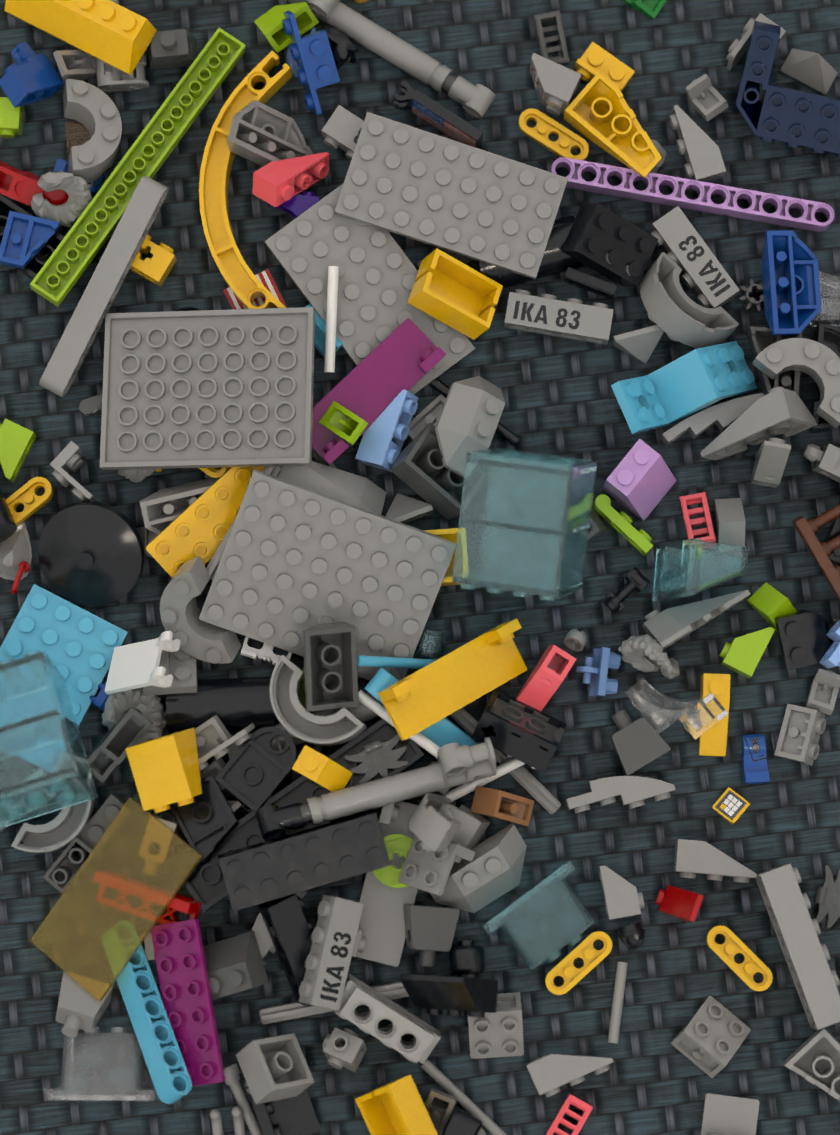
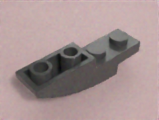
M112 793L87 823L81 834L71 841L43 878L62 894H65L120 830V827L134 809L115 793Z

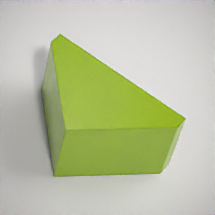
M335 401L319 421L321 425L351 446L355 444L368 425L365 420Z
M767 582L747 600L776 632V617L797 613L789 599Z

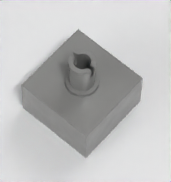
M295 1033L253 1040L236 1054L246 1080L244 1086L249 1087L246 1091L252 1095L255 1105L296 1097L314 1083Z

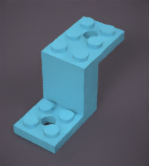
M737 341L694 349L646 376L621 380L611 385L632 434L674 425L721 399L750 393L758 389L755 384L754 374L748 368L744 359V352Z

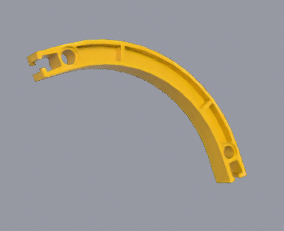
M273 50L242 80L223 105L209 134L200 168L199 203L204 234L213 259L225 282L246 309L286 308L256 278L244 261L232 232L228 205L229 178L235 153L229 151L227 139L233 116L252 100L266 104L293 76L291 68L286 63L282 66L283 69L272 78L267 75L274 65L278 66L280 64V58ZM257 82L266 83V86L261 90L253 88ZM260 296L266 298L262 306L256 307L252 305L255 298Z

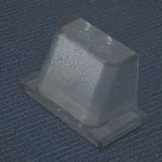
M95 1027L90 1032L85 1030L78 1032L77 1036L73 1038L64 1035L60 1087L45 1089V1100L155 1101L159 1098L155 1087H146V1062L135 1032H127V1027H110V1032H100V1027Z

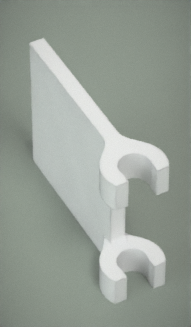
M164 631L156 639L114 647L104 692L108 695L146 686L162 688L172 686L173 676L171 674L164 676L166 669L163 666L159 667L162 650L176 652L179 650L181 641L179 639L172 640L173 633L171 631Z

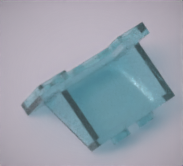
M688 539L683 541L682 549L669 546L656 548L652 601L665 602L695 595L700 591L743 575L747 567L749 547L702 542L701 539Z
M568 861L481 927L487 935H490L499 928L529 969L533 970L546 959L549 963L562 955L560 949L566 944L572 947L584 937L581 933L596 921L565 879V877L576 870L572 863Z

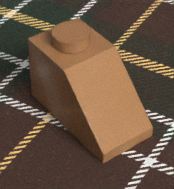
M476 786L470 812L529 827L535 801L501 790Z

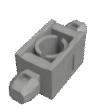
M829 443L820 450L821 447L808 444L805 447L803 456L811 462L816 461L813 470L840 483V448Z

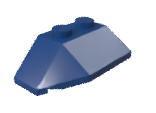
M793 230L766 231L761 263L765 318L773 335H799L822 310L818 258L797 237Z

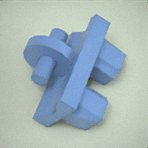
M593 648L592 657H585V665L576 667V672L583 673V683L589 684L587 696L599 697L605 696V694L617 693L618 681L616 679H609L607 676L608 669H619L621 655L610 652V648Z

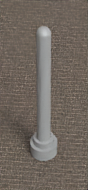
M234 1063L223 1068L224 1082L226 1086H230L238 1106L242 1109L243 1117L251 1135H263L239 1082L241 1071L238 1064Z

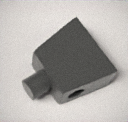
M187 29L156 32L147 47L149 70L191 66L197 58L195 38Z
M625 709L611 717L619 731L611 735L610 740L625 776H629L671 750L669 745L644 717L632 722Z
M404 904L407 948L420 950L419 966L435 967L436 951L449 952L451 949L460 909Z

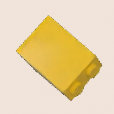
M194 727L125 748L144 811L154 809L155 813L170 809L169 804L175 802L178 803L179 807L193 803V797L202 794Z

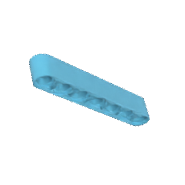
M122 920L103 935V944L156 1093L163 1103L173 1104L190 1092L192 1087L191 1079L137 930L131 922Z

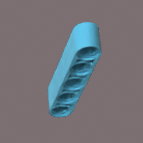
M381 667L365 686V689L382 703L378 692L399 680ZM446 717L420 731L421 734L439 747L449 743H459L461 746L465 744L468 746L479 744Z

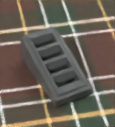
M560 10L532 16L541 56L558 64L570 62ZM554 20L555 25L542 27L541 22ZM556 30L557 35L544 38V32ZM559 41V46L546 48L545 43ZM561 51L562 56L548 58L547 53Z

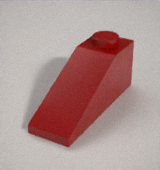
M666 885L665 890L660 888L655 904L659 905L657 909L659 912L685 922H695L704 896Z

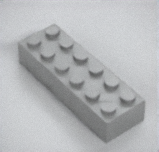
M790 863L757 874L755 880L810 1028L819 1030L840 1022V995L837 986H840V981L835 970L831 971L827 963L831 958L826 945L820 944L817 936L821 934L817 920L812 919L808 912V909L811 908L809 898L806 893H801L798 884L802 880L796 867L792 868Z

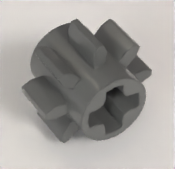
M750 279L748 288L741 286L740 291L744 296H741L738 302L745 303L746 312L750 308H755L756 312L759 313L761 310L760 305H764L763 283L754 284V281ZM752 291H754L755 295H760L758 301H755L754 297H749Z

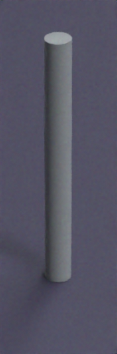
M427 1059L421 1065V1068L449 1095L457 1098V1102L470 1115L483 1121L482 1126L490 1134L506 1135L491 1118L433 1063Z

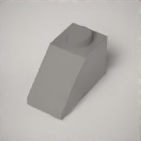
M599 866L598 870L607 919L611 920L641 914L640 909L645 908L642 892L637 893V888L607 866Z

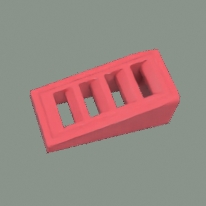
M706 492L680 496L679 499L690 552L716 547V538ZM702 503V507L687 509L688 505ZM704 514V517L701 518H689V516ZM706 525V527H707V528L692 530V527H695V526Z
M568 1093L546 1135H553L554 1132L559 1135H578L593 1106ZM572 1104L582 1110V1115L580 1116L568 1109L569 1105ZM566 1113L578 1120L577 1124L574 1125L563 1118L564 1114ZM561 1123L572 1129V1133L568 1134L557 1128L558 1124Z

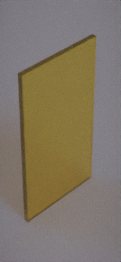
M129 797L30 942L96 999L102 1001L197 865L202 855L150 812L144 811L143 807L133 798Z

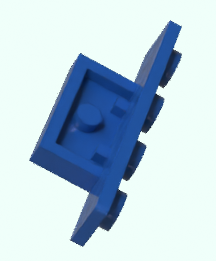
M286 11L284 12L285 19L282 20L286 35L291 36L293 44L289 46L293 60L298 61L300 70H297L298 80L301 86L305 85L307 95H304V101L308 110H312L314 114L320 115L322 110L316 89L340 82L328 36L325 30H321L301 37L294 13Z

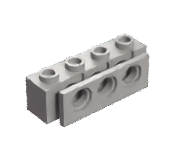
M349 974L347 976L339 1011L334 1010V1013L342 1019L354 1023L361 1031L373 1035L385 1046L400 1052L407 1060L413 1063L419 1061L424 1064L441 1038L440 1030L353 975ZM359 1005L369 1007L364 1012H359L355 1009ZM383 1019L391 1021L387 1026L378 1024ZM406 1033L414 1035L410 1040H403L401 1038Z

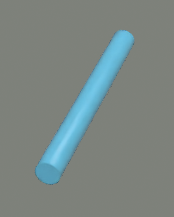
M357 655V666L421 669L437 659Z

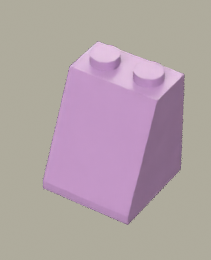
M639 439L606 479L602 489L644 522L677 480L662 456Z

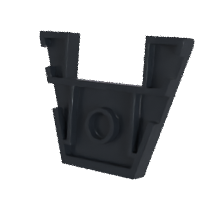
M214 776L201 778L202 794L193 797V803L180 807L177 802L169 804L191 846V850L167 863L180 886L184 885L239 825V821ZM138 793L132 795L142 816L146 818L154 813V809L143 810Z

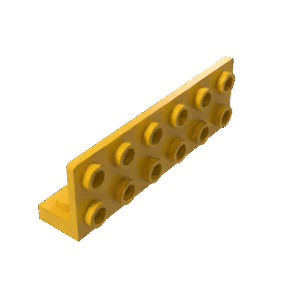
M265 466L231 467L145 547L148 553L171 578L181 565L194 557L200 556L204 565L212 559L237 516L253 470L262 472Z
M517 618L501 623L378 692L401 740L412 737L527 671V667L512 639L515 637L513 632L522 628Z

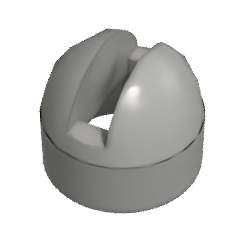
M578 628L571 629L564 639L565 646L575 652L582 651L587 642L585 632L583 630L581 632L578 631Z

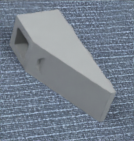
M678 105L673 106L672 115H669V121L672 130H677L679 136L676 143L679 154H684L687 164H684L687 179L710 182L724 178L726 168L719 146Z
M769 438V441H764L755 455L751 484L777 488L783 476L791 445L785 444V440L779 438Z
M676 839L674 872H680V878L696 879V874H706V880L723 881V876L734 877L733 882L749 883L750 878H757L755 872L706 841Z
M549 1053L525 1065L538 1094H545L547 1098L560 1092L559 1086L568 1082L570 1086H574L585 1081L584 1075L594 1071L595 1075L609 1070V1064L614 1061L611 1057Z

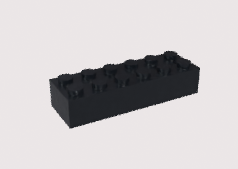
M374 810L285 835L276 840L261 842L217 855L233 911L391 865L377 814Z

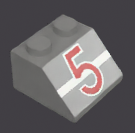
M533 53L529 72L541 104L546 107V111L553 115H564L565 109L574 100L579 89L581 74Z

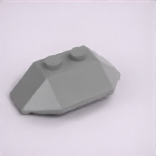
M252 100L233 116L227 139L229 151L256 164L265 166L272 161L313 154L310 147L306 145L304 136L293 118L257 100Z
M480 376L451 384L435 427L439 448L443 456V466L465 479L469 477L489 449L505 406L501 388Z
M208 478L161 489L139 501L144 527L159 535L219 478Z
M513 823L470 849L475 851L472 862L461 859L460 863L454 862L442 896L431 894L434 901L438 904L475 913L520 885L527 845Z

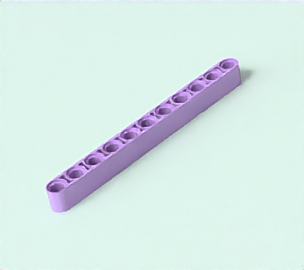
M566 157L556 159L551 167V173L556 174L555 170L559 167L567 168L570 174L566 176L568 178L566 188L674 207L679 206V208L816 232L825 231L834 218L833 208L822 202L651 172L644 179L632 169ZM584 172H592L595 175V179L587 182L581 175ZM611 176H616L620 179L621 184L612 186L608 183L607 179ZM635 181H643L647 188L643 191L636 190L633 183ZM667 185L671 187L673 193L663 195L659 187ZM687 190H694L697 192L698 198L690 200L686 197L685 192ZM714 194L721 195L724 203H713L711 196ZM746 199L750 207L747 209L740 208L737 205V200ZM763 204H772L776 212L766 213L763 209ZM789 209H799L801 217H792L789 214ZM817 212L824 213L827 217V222H818L814 214Z

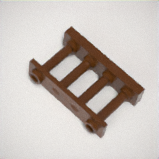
M839 503L812 520L811 518L806 520L804 516L800 515L792 520L840 602V565L836 564L833 566L828 558L832 555L831 552L840 547V534L826 543L824 541L820 543L815 536L818 528L840 516Z

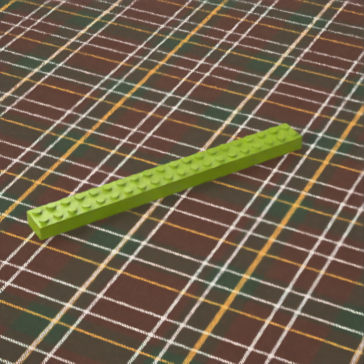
M221 28L217 29L32 280L30 288L59 307L116 229L144 175L151 179L154 177L245 53L246 45Z

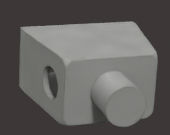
M64 970L55 1019L57 1022L64 1024L62 1033L67 1037L73 1038L77 1036L79 1029L88 1032L93 1031L110 1004L114 985Z

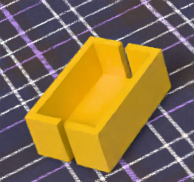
M436 248L421 261L415 279L417 281L413 284L407 303L475 340L490 328L495 312L493 307L498 303L503 285Z
M411 1074L378 1087L355 1099L371 1135H438Z

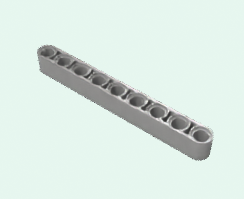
M145 175L138 183L40 379L39 386L62 398L69 391L105 319V313H108L169 190L167 186Z

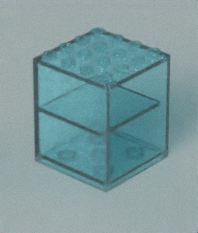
M501 448L467 452L452 582L460 583V588L476 590V587H487L486 591L490 593L501 594L503 591L510 590L513 591V596L529 597V595L537 594L540 595V600L556 601V599H562V596L567 597L568 594H573L574 591L582 589L597 461Z
M35 650L26 653L25 657L21 659H5L0 661V829L98 798L64 677L45 651Z

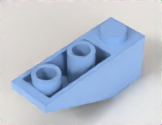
M403 389L364 432L355 459L367 466L392 472L390 468L400 455L404 440L408 437L409 425L412 416L417 411V401L419 398Z

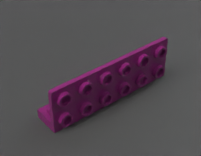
M407 318L313 407L312 448L330 465L350 446V444L319 423L334 401L368 423L362 432L363 434L403 389L408 391L446 354L440 347L437 348L411 319Z
M191 919L150 926L162 1002L192 1086L224 1082L225 1075L199 920Z

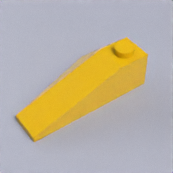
M600 72L593 77L565 109L564 120L644 179L662 159L648 134L636 119L635 113L623 98L620 89Z

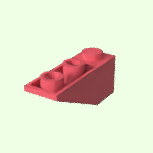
M317 153L272 161L253 172L252 194L270 205L278 207L328 175L330 153Z
M549 645L516 699L542 711L565 679L576 658L556 645Z

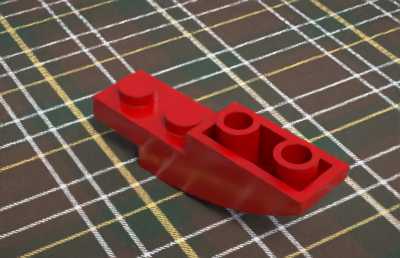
M0 161V194L31 206L32 196L43 192V198L53 205H62L67 202L69 196L65 191L54 190L46 192L37 184L40 179L39 176L28 171H21Z

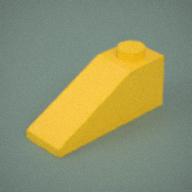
M703 673L701 675L699 756H726L730 705V674Z

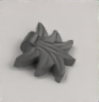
M399 734L385 742H380L379 739L365 744V749L360 753L344 756V759L348 761L362 762L350 769L352 773H366L359 781V784L366 783L378 773L383 778L388 777L387 769L399 768L409 764L408 761H398L405 752L406 746L391 750L400 739Z
M825 865L824 882L822 887H817L814 903H818V911L815 917L817 923L819 924L827 915L826 928L829 929L838 918L840 921V869H838L834 881L829 866Z

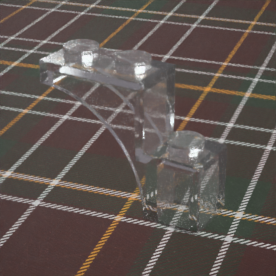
M645 678L625 692L631 703L637 707L658 734L679 719L687 732L696 740L728 715L727 711L712 693L697 700H678L662 694L650 685Z

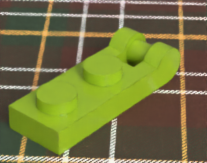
M604 494L597 496L594 502L595 511L645 556L654 546L650 543L652 538L642 529L637 531L631 525L633 521L623 511L618 513L610 506L611 500L609 496Z

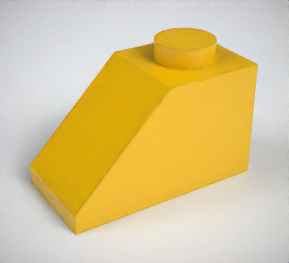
M306 745L292 767L293 771L331 792L344 789L353 775L351 771Z

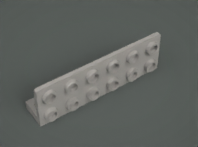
M399 801L383 806L379 819L383 838L392 834H402L414 840L415 834L409 830L408 822L419 805ZM398 853L393 854V859L390 860L391 866L395 865L397 869L402 868L401 863L405 862L404 856L399 857ZM372 871L366 873L359 901L364 906L352 953L353 957L394 967L399 966L406 939L403 906L404 904L414 905L418 891L417 888L411 886L403 888L389 887L381 883Z

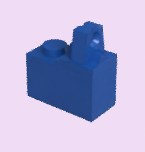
M26 42L19 43L12 50L11 54L16 63L7 67L4 70L5 75L0 79L1 88L15 108L51 98L64 84L44 53L36 55Z

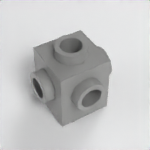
M335 1027L332 1034L326 1036L322 1045L323 1053L328 1060L327 1063L339 1070L344 1067L356 1072L367 1051L364 1040L358 1038L359 1035L350 1029L344 1028L342 1031Z

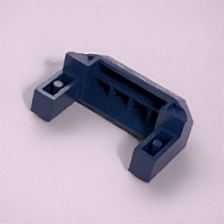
M755 21L736 94V106L753 133L760 136L759 138L763 141H784L787 146L793 148L806 146L816 153L824 154L828 151L836 153V156L840 157V100L773 85V73L771 70L780 38L781 26Z

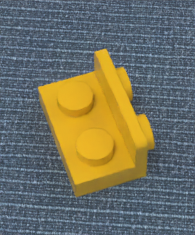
M594 42L590 44L582 57L577 59L574 69L581 74L582 80L589 82L600 72L615 84L621 92L635 74L633 69Z

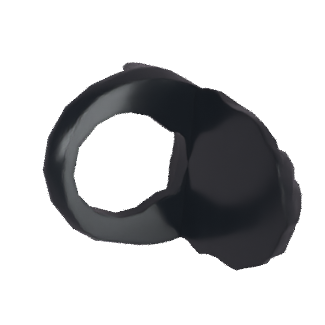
M318 23L315 25V28L319 31L325 30L328 38L338 44L333 52L334 61L338 58V61L335 63L337 70L346 62H356L355 52H358L359 49L344 32L329 24Z

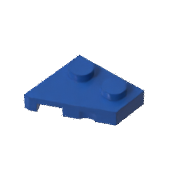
M9 211L0 245V264L24 269L59 230L60 223Z

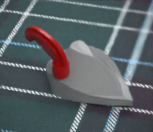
M25 522L17 527L12 536L0 543V577L14 581L12 586L13 595L17 593L20 580H23L30 574L33 565L32 546Z

